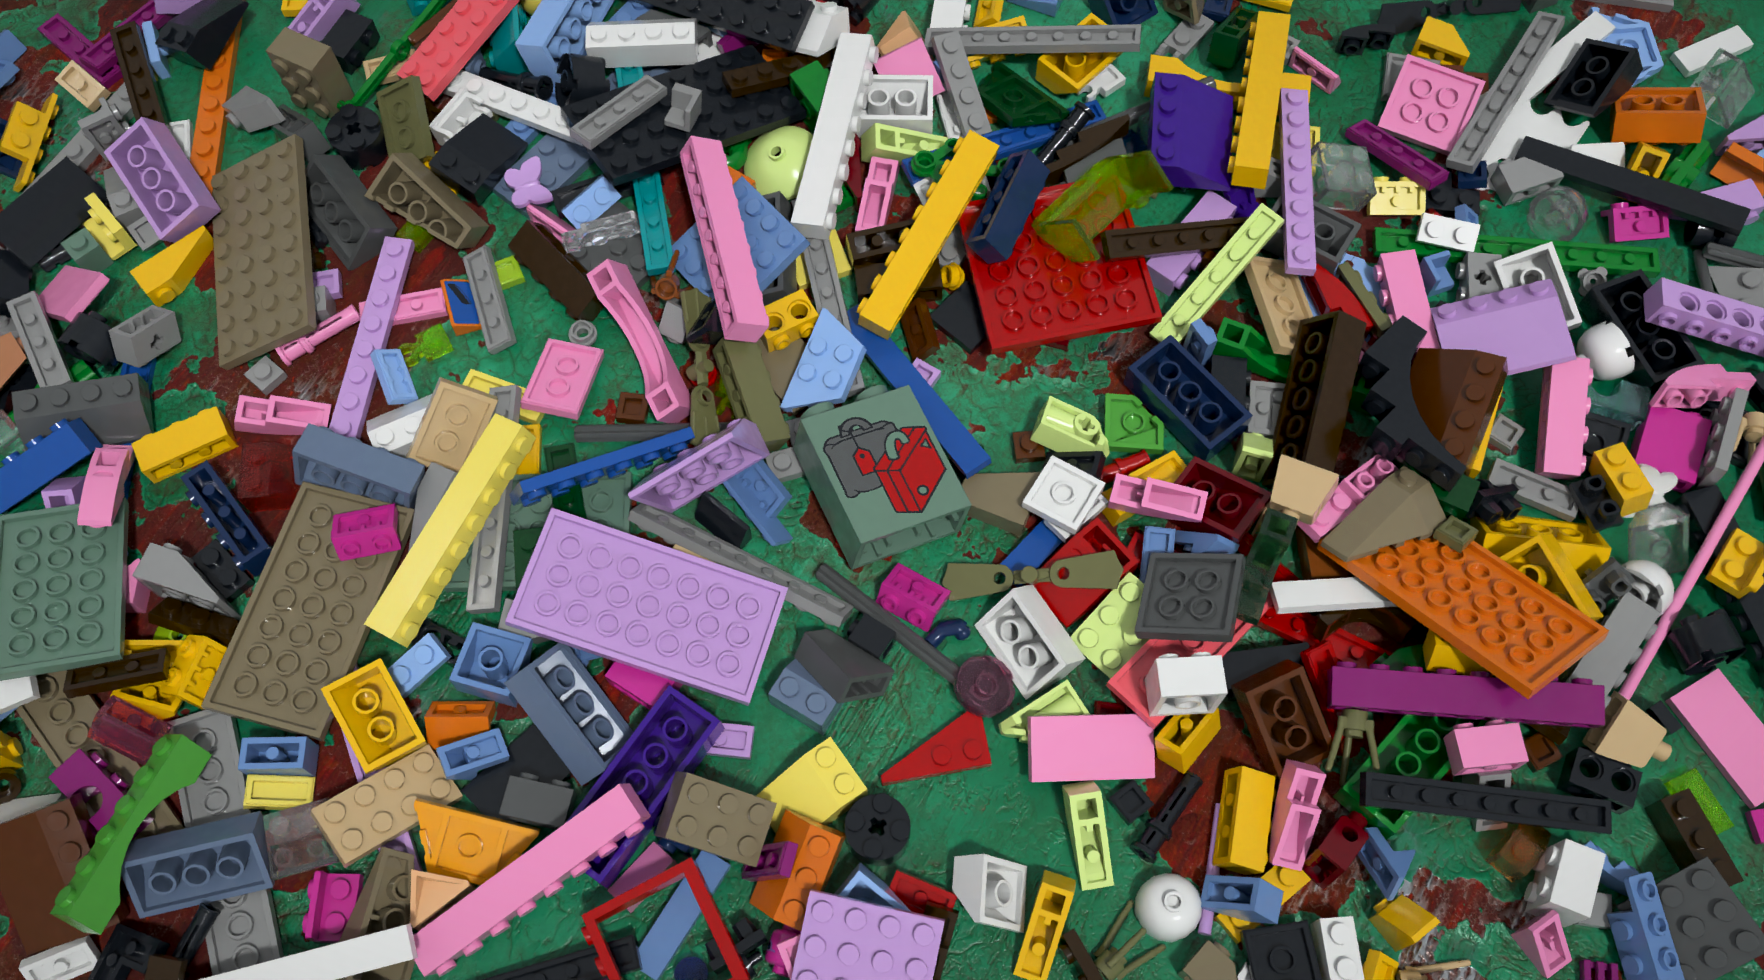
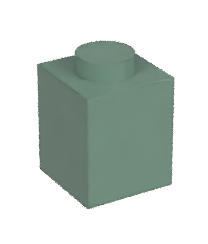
M85 227L61 242V245L82 269L101 272L114 263Z

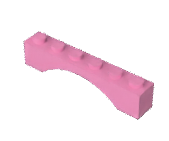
M606 259L586 274L597 298L623 330L636 354L644 377L645 397L656 420L664 423H678L690 415L691 395L627 265Z

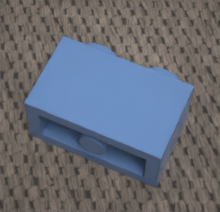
M307 736L242 738L238 770L245 775L316 777L319 745Z

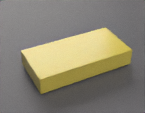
M247 774L243 808L311 811L316 777Z

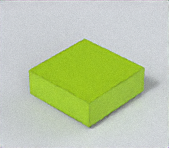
M514 255L495 262L502 290L526 282Z

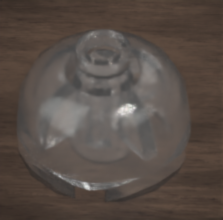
M1557 185L1547 188L1530 202L1529 213L1527 214L1529 227L1538 238L1543 240L1548 238L1549 240L1570 241L1585 226L1588 220L1589 208L1585 197L1578 190L1569 186Z

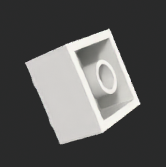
M1209 652L1194 653L1191 657H1178L1177 654L1173 653L1161 655L1155 659L1144 679L1149 717L1214 713L1228 694L1222 655L1211 656Z
M1567 838L1539 851L1532 865V869L1536 871L1533 882L1528 884L1524 895V900L1528 901L1525 912L1538 916L1550 910H1555L1559 914L1563 928L1589 919L1606 854Z

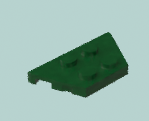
M1000 61L994 64L993 72L991 74L988 73L984 84H981L978 88L983 106L1011 127L1057 123L1069 116V110Z

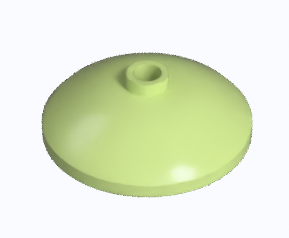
M783 126L762 134L753 142L748 150L747 159L744 164V175L755 180L756 190L761 195L780 191L787 200L797 198L813 135L809 131L797 126Z

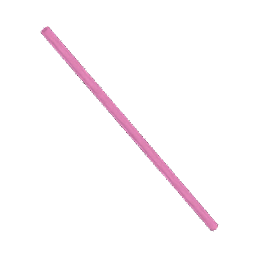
M1764 436L1673 596V602L1659 619L1656 632L1646 642L1641 655L1636 660L1618 693L1628 700L1634 694L1764 462Z

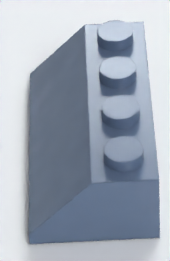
M310 423L292 450L295 484L301 485L304 481L415 509L417 489L425 475V465L420 464L415 459L400 457L392 454L385 448H376L362 443V441L355 437H346L333 432L327 427H318Z
M557 643L504 682L581 786L604 772L633 734L632 729L572 649L567 645Z
M258 811L132 840L127 848L122 864L121 876L140 919L197 906L200 903L214 902L273 888L275 879L271 837L262 813Z

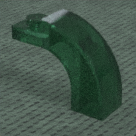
M1267 507L1245 556L1246 564L1237 619L1255 626L1258 624L1278 566L1291 543L1298 518Z

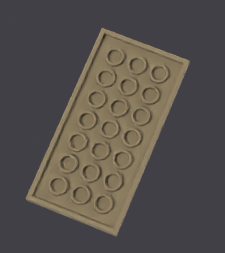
M296 134L212 176V197L221 209L212 218L219 367L225 370L237 367L317 329L303 139Z
M303 481L201 707L212 712L324 742L334 714L321 688L353 672L371 629L364 625L393 577L411 534L415 509L396 505L398 510L397 533L401 541L400 550L341 561L331 541L333 515L391 503Z

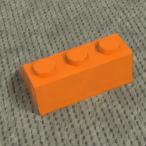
M1631 87L1628 92L1611 105L1609 126L1611 142H1624L1625 145L1638 143L1639 141L1650 145L1661 143H1676L1679 145L1701 143L1707 115L1701 87Z
M786 809L773 843L790 841L799 844L790 878L757 881L749 903L773 920L801 931L809 892L811 889L825 891L844 843L845 833Z

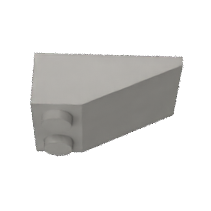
M150 542L132 575L159 597L166 598L168 596L240 621L241 615L209 579L193 565L195 561L181 554L182 549L170 543H164L163 546Z

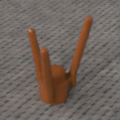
M679 250L674 251L666 273L662 274L658 280H656L654 275L650 276L651 293L657 294L661 299L671 300L674 297L681 299V291L694 289L692 285L680 289V280L674 275V269L680 254Z

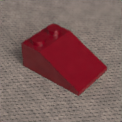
M1194 456L1174 484L1208 492L1202 521L1166 520L1190 532L1219 534L1239 543L1269 503L1272 492Z

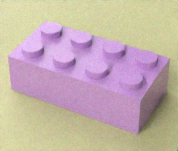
M141 117L104 151V154L160 240L175 243L208 223L221 211L165 123Z

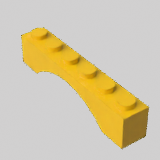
M1151 54L1147 69L1144 97L1150 98L1155 72L1183 74L1197 81L1207 76L1191 69L1178 58ZM1284 72L1282 74L1281 88L1308 90L1309 103L1312 76ZM1214 79L1217 90L1233 96V109L1237 110L1239 96L1245 97V94H1240L1241 83Z

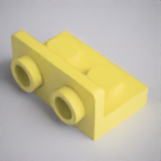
M1384 176L1372 177V181L1363 184V190H1367V216H1421L1425 212L1426 189L1408 177H1400L1399 181H1389V177Z
M94 192L84 198L91 206V209L87 211L91 218L86 220L83 225L112 260L118 259L137 246Z

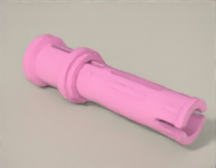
M351 304L349 307L317 324L316 330L277 347L275 350L282 361L289 367L292 365L293 360L306 353H313L316 345L360 321L361 316Z

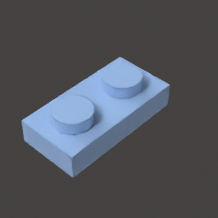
M602 174L567 204L561 212L581 233L622 196Z
M427 633L387 670L402 698H406L452 656L434 633Z

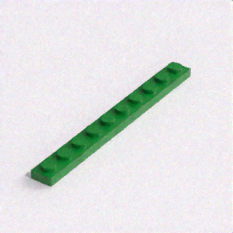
M1375 227L1372 232L1373 257H1380L1382 253L1415 249L1417 259L1422 260L1424 257L1449 250L1451 256L1447 262L1458 263L1466 255V252L1415 242L1417 230ZM1478 235L1474 252L1502 255L1503 259L1552 242L1563 271L1579 272L1583 268L1596 270L1598 267H1604L1609 275L1624 276L1642 269L1649 278H1656L1660 273L1658 248Z

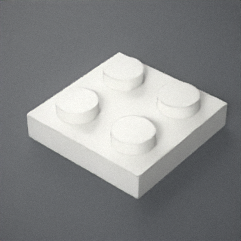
M1052 455L1023 500L1022 507L1075 535L1102 493L1105 482Z

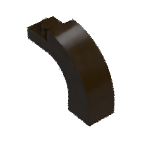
M1399 607L1320 611L1315 617L1317 623L1312 635L1321 642L1346 624L1367 622L1380 627L1397 643L1402 645L1419 633L1424 625Z

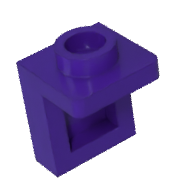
M1231 185L1230 192L1223 191L1224 198L1237 206L1233 218L1250 217L1260 205L1256 202L1254 188Z

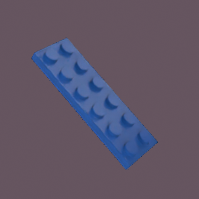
M688 427L518 482L509 496L513 506L522 503L523 507H529L541 502V498L551 494L553 498L565 495L570 492V488L579 484L581 488H587L597 484L598 479L608 475L609 479H614L626 474L625 470L634 466L637 470H641L653 465V461L663 457L664 461L677 458L680 452L688 449L687 445L695 436L692 428Z

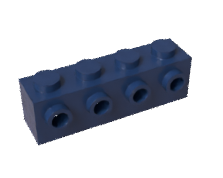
M1030 149L1009 155L966 241V244L987 264L1006 261L1012 255L1013 247L1024 230V224L1035 207L1036 199L1045 187V181L1050 170Z
M206 460L180 477L189 489L185 494L196 507L200 505L204 510L200 515L209 527H216L219 531L216 538L226 550L231 548L235 555L231 558L242 572L248 570L257 577L262 573L273 547L220 473Z

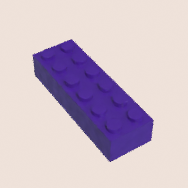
M670 685L567 820L568 822L618 784L624 783L631 784L651 815L648 820L643 822L645 828L629 839L624 836L616 842L618 848L604 858H600L598 855L589 862L591 868L585 873L607 889L654 827L653 824L657 816L664 808L675 772L693 774L725 729L719 719Z

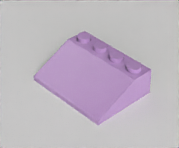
M1551 278L1430 308L1440 349L1478 350L1507 357V376L1577 360L1562 306Z
M745 418L731 421L727 428L720 433L706 436L702 443L695 448L683 450L677 455L678 458L670 463H664L655 467L653 473L643 478L628 493V496L631 500L673 513L700 497L705 491H710L769 456L770 453L757 425Z

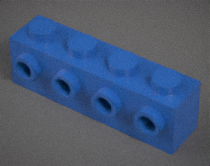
M80 417L70 422L66 418L62 419L49 428L52 431L50 435L45 438L39 435L26 443L25 446L28 450L21 455L16 451L1 461L4 466L0 468V515L9 511L93 454L95 448L103 447Z

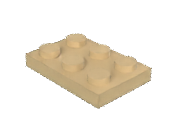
M439 377L406 458L415 459L428 468L431 462H434L458 473L486 429L497 405V396Z

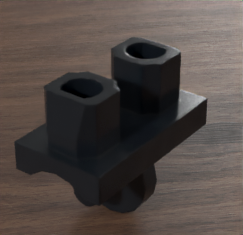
M1599 474L1570 483L1568 486L1580 509L1577 514L1580 519L1586 520L1593 534L1610 527L1621 526L1624 523L1619 513L1621 509L1617 502L1612 500L1605 487L1606 482L1602 475Z
M1477 479L1481 483L1473 499V504L1465 516L1467 518L1479 516L1486 525L1494 524L1501 516L1506 521L1512 520L1523 508L1514 498L1519 489L1514 484L1494 487L1487 479Z
M745 917L732 926V929L740 940L736 947L751 979H753L757 974L752 967L761 962L763 958L759 951L748 958L746 956L768 940L761 928L757 930L755 925ZM713 938L705 946L712 960L709 964L713 971L719 975L728 967Z

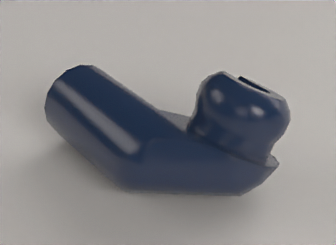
M960 618L939 622L924 640L937 648L948 636H955L958 640L967 639L971 634V629L967 626V622Z

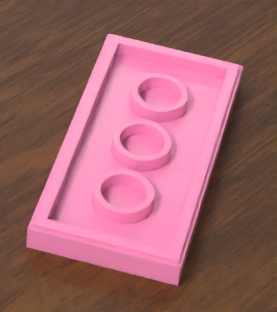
M1718 668L1665 702L1748 808L1753 809L1764 802V724Z
M1136 713L1027 716L1029 782L1155 778L1154 729Z

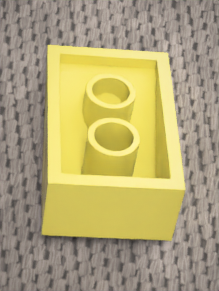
M830 736L799 758L756 796L777 803L770 823V827L776 834L786 809L828 826L848 812L859 799L868 796V790Z

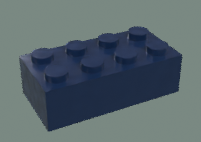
M1169 335L1127 369L1123 384L1164 423L1194 456L1206 462L1245 432L1253 415L1172 335Z

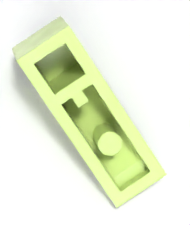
M874 123L861 135V161L870 163L871 157L874 156L898 160L899 165H901L903 159L913 157L919 151L939 149L945 145L948 137Z
M1094 780L1062 785L1066 819L1081 890L1114 886L1100 788Z

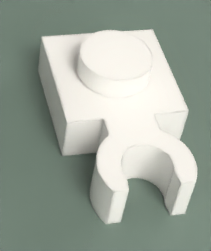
M1110 64L1077 94L1089 92L1090 94L1086 96V103L1096 100V96L1099 93L1106 98L1125 85L1126 77Z

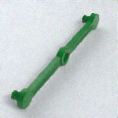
M432 0L401 39H397L392 43L389 54L354 97L346 102L340 100L341 104L337 103V108L340 110L345 104L362 106L398 61L405 60L409 55L411 44L408 36L435 15L446 1L449 0Z

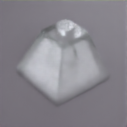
M1668 502L1650 505L1647 509L1636 512L1628 526V561L1649 560L1657 563L1668 574L1688 570L1689 515Z

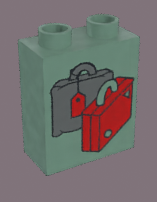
M884 385L872 386L861 392L853 403L835 408L831 402H822L810 407L802 414L793 450L851 570L959 532L972 504L909 385L888 391Z

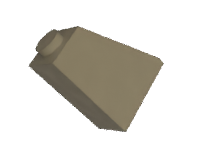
M1040 472L974 474L968 479L965 477L961 485L972 504L967 516L1021 536L1031 514L1030 511L1022 507V502L1037 480Z

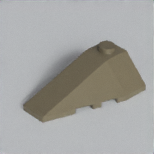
M1403 466L1385 478L1322 540L1320 546L1344 562H1349L1376 554L1379 548L1393 545L1396 548L1403 546L1406 540L1417 538L1419 541L1427 539L1434 534L1435 529L1447 518L1430 481Z
M381 847L339 942L410 923L411 869L414 870L413 854ZM412 959L336 980H410L415 961Z

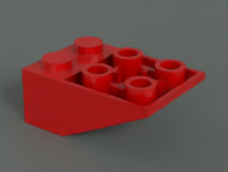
M1097 517L1075 534L1042 568H1051L1056 561L1114 550L1124 568L1120 577L1121 581L1129 571L1134 575L1139 561ZM1067 568L1059 571L1060 579H1067L1070 572ZM1052 581L1033 584L1059 622L1066 629L1107 597L1113 590L1061 588Z

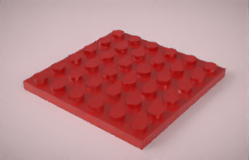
M1119 174L1044 187L1036 199L1033 211L1029 214L1024 224L1023 232L1019 235L1013 247L1012 255L1006 261L987 264L966 244L988 198L970 201L960 217L958 225L991 354L1160 323L1163 316L1145 258L1105 262L1100 234L1105 230L1135 228Z

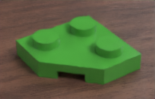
M1105 393L1103 434L1108 440L1109 451L1138 453L1145 449L1148 454L1162 455L1164 450V423L1156 415L1153 417L1142 406L1143 403L1135 395Z

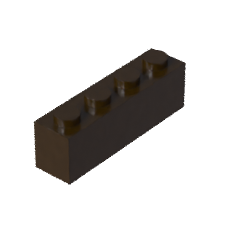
M526 220L508 244V247L515 253L514 258L532 271L531 276L536 281L545 284L549 289V295L553 299L567 307L566 312L569 316L577 321L582 319L593 322L604 308V305L597 298L586 275L589 271L543 224Z

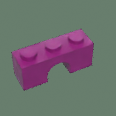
M79 748L48 778L66 797L80 792L85 803L93 796L102 793L103 801L100 809L88 820L99 831L109 822L115 812L116 803L127 794L128 790L126 788L130 785L118 773L114 772L111 774L106 767L109 765V762L96 751L90 754ZM150 814L146 816L137 828L132 840L154 820Z

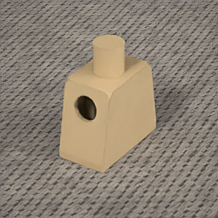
M1281 454L1270 499V510L1280 514L1275 528L1283 533L1293 534L1298 521L1312 525L1336 490L1339 474Z
M1613 691L1610 696L1612 699L1605 708V726L1595 729L1590 728L1582 743L1599 755L1639 768L1645 767L1651 757L1660 762L1666 761L1672 752L1671 745L1662 741L1667 733V729L1630 700Z

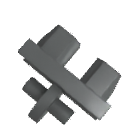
M1611 557L1595 571L1588 568L1584 571L1587 577L1582 580L1601 612L1606 609V603L1616 595L1624 596L1632 590L1631 584L1636 581L1614 557Z

